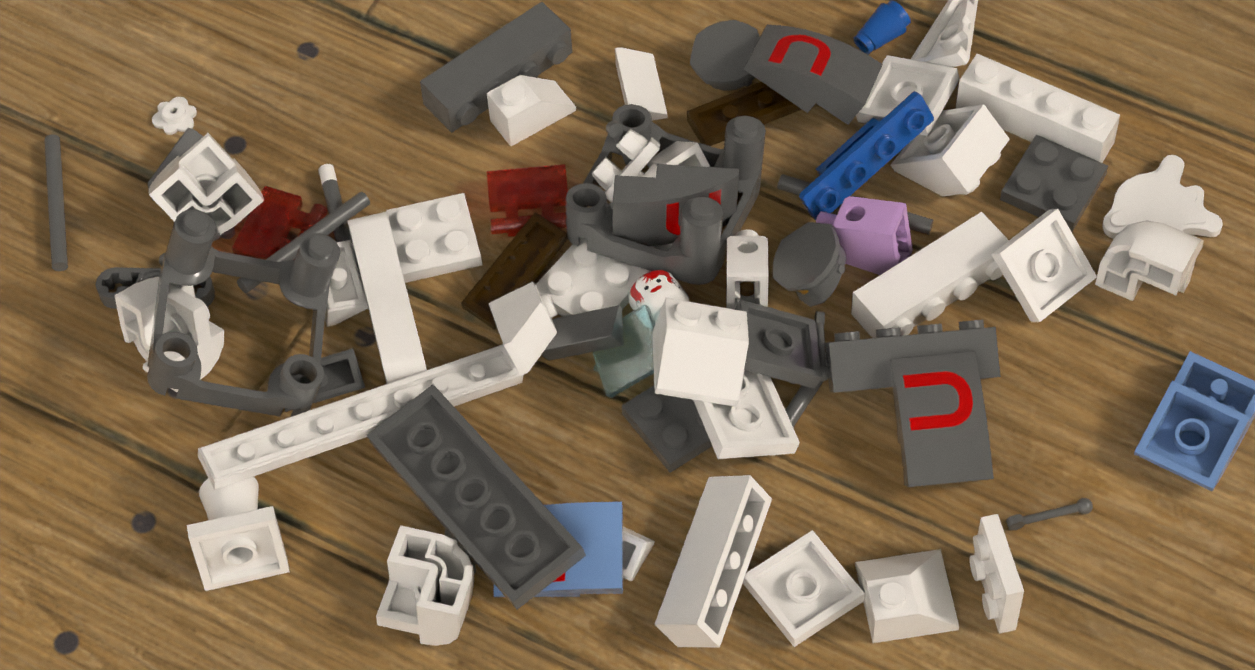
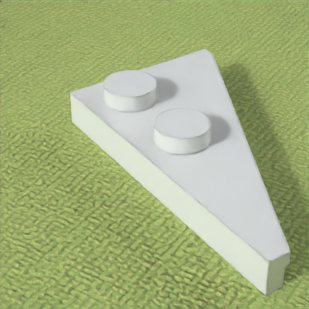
M948 0L910 60L952 68L966 65L970 59L978 0Z

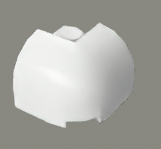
M209 133L202 137L181 157L177 156L155 178L149 188V195L174 222L176 217L183 211L200 210L212 217L216 224V233H220V235L237 225L264 201L260 189L235 158L232 159Z
M1145 220L1129 224L1113 239L1103 256L1095 285L1131 301L1135 298L1143 281L1174 295H1177L1178 291L1184 293L1190 282L1194 264L1203 247L1204 240L1164 223Z
M159 277L145 279L115 295L120 326L125 342L130 343L134 341L139 353L146 360V363L143 364V369L147 373L149 371L147 364ZM169 283L163 334L181 332L194 340L201 361V380L212 370L220 357L224 345V330L209 321V310L201 299L195 298L193 285L183 286ZM173 351L164 352L165 356L173 361L185 360L179 353Z
M400 525L387 560L389 583L376 615L377 625L419 634L420 644L434 646L450 644L459 636L472 598L474 587L473 565L470 562L469 556L457 545V540L442 534Z

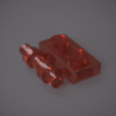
M565 164L487 171L490 213L506 211V218L490 219L492 235L508 233V237L516 236L532 216H518V210L541 208L542 214L540 215L559 228H566V212L554 213L553 208L566 206L568 187Z
M264 186L261 192L264 201L248 216L232 246L233 254L266 260L292 241L286 239L292 227L300 229L299 236L326 217L328 210L321 204H314L310 213L301 211L303 207L301 196Z

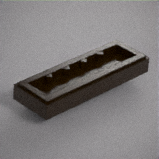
M535 212L461 302L462 308L495 330L497 325L489 303L534 282L568 240L567 233Z

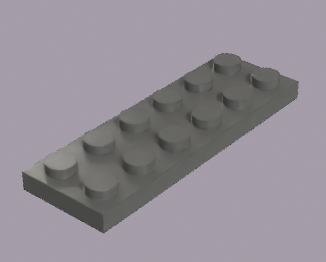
M434 384L366 435L373 447L452 537L457 540L459 545L516 610L586 556L583 547Z

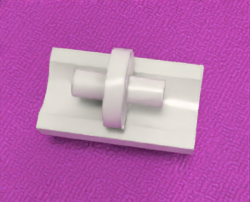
M629 129L616 144V147L631 159L623 170L619 169L605 157L593 170L592 176L605 189L606 197L611 203H613L615 175L656 178L657 164L655 163L646 173L641 171L660 149V144L651 137L647 140L639 133Z

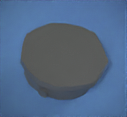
M737 20L722 21L706 27L696 35L690 66L706 84L715 89L729 91L750 86L756 77L743 68L760 37L757 29Z
M808 222L782 239L775 253L773 278L788 291H796L799 300L809 307L824 303L833 294L842 274L845 272L846 254L844 248L839 243L834 226L831 224Z

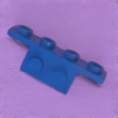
M916 91L912 92L881 121L873 117L816 168L819 177L799 194V198L815 221L821 211L832 213L843 203L845 198L851 196L934 121V116L921 94Z

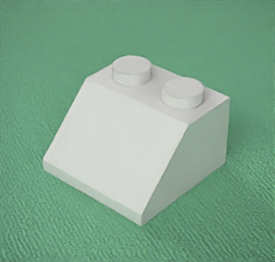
M984 104L943 110L929 135H917L903 148L890 166L895 172L942 197L960 194L967 195L979 186V179L988 167L998 161L1001 156V150L1010 139Z
M665 298L652 332L655 394L737 407L749 344L747 312Z

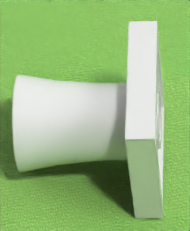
M254 477L214 490L208 478L200 487L199 497L207 513L208 521L187 525V531L205 591L290 572L274 508L270 506L258 509L259 485Z

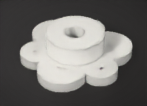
M175 97L170 102H161L158 105V112L153 115L152 122L156 128L164 129L167 135H173L177 131L185 132L188 127L192 129L194 126L193 118L196 116L197 111L194 106L188 104L184 97Z

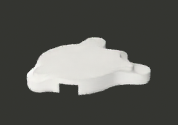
M1167 155L1155 171L1136 175L1126 180L1118 188L1112 209L1105 215L1102 227L1104 233L1112 239L1127 225L1145 220L1164 223L1190 235L1216 237L1220 234L1223 223L1218 215L1204 208V190L1200 186L1184 187L1180 184L1184 170V161L1176 155Z

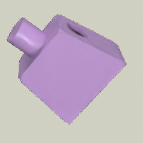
M849 196L844 199L837 215L821 211L816 219V223L834 226L839 243L845 250V264L878 275L883 274L910 257L913 251L905 203Z

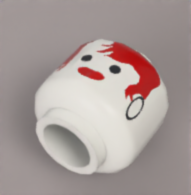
M654 270L644 273L636 279L629 293V304L644 325L653 330L665 298L689 301V297L670 272Z

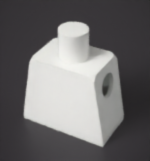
M741 230L735 236L727 238V308L735 309L740 299L768 307V238L759 236L753 230ZM740 283H753L754 294L742 296L740 294Z

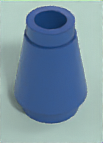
M890 0L887 4L881 3L858 34L854 36V42L862 52L869 55L872 51L906 33V27L911 23L910 17L905 9L894 0Z

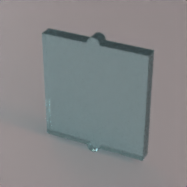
M645 304L622 318L624 346L592 352L596 363L594 370L599 372L606 396L609 398L618 395L654 373L652 332L655 322L650 307Z

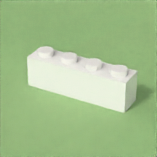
M980 54L975 55L959 80L956 108L984 104L1003 130L1032 142L1037 134L1103 163L1115 142L1120 114Z
M980 212L854 291L851 314L872 338H876L877 329L901 327V336L908 335L913 327L926 319L931 321L937 318L946 306L957 299H967L975 292L979 285L987 280L1000 278L1003 273L991 254L1009 240Z
M751 475L708 478L655 622V626L677 647L720 648L772 498Z

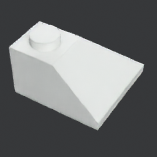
M941 549L856 562L855 567L859 585L865 593L863 603L872 643L959 630V623Z

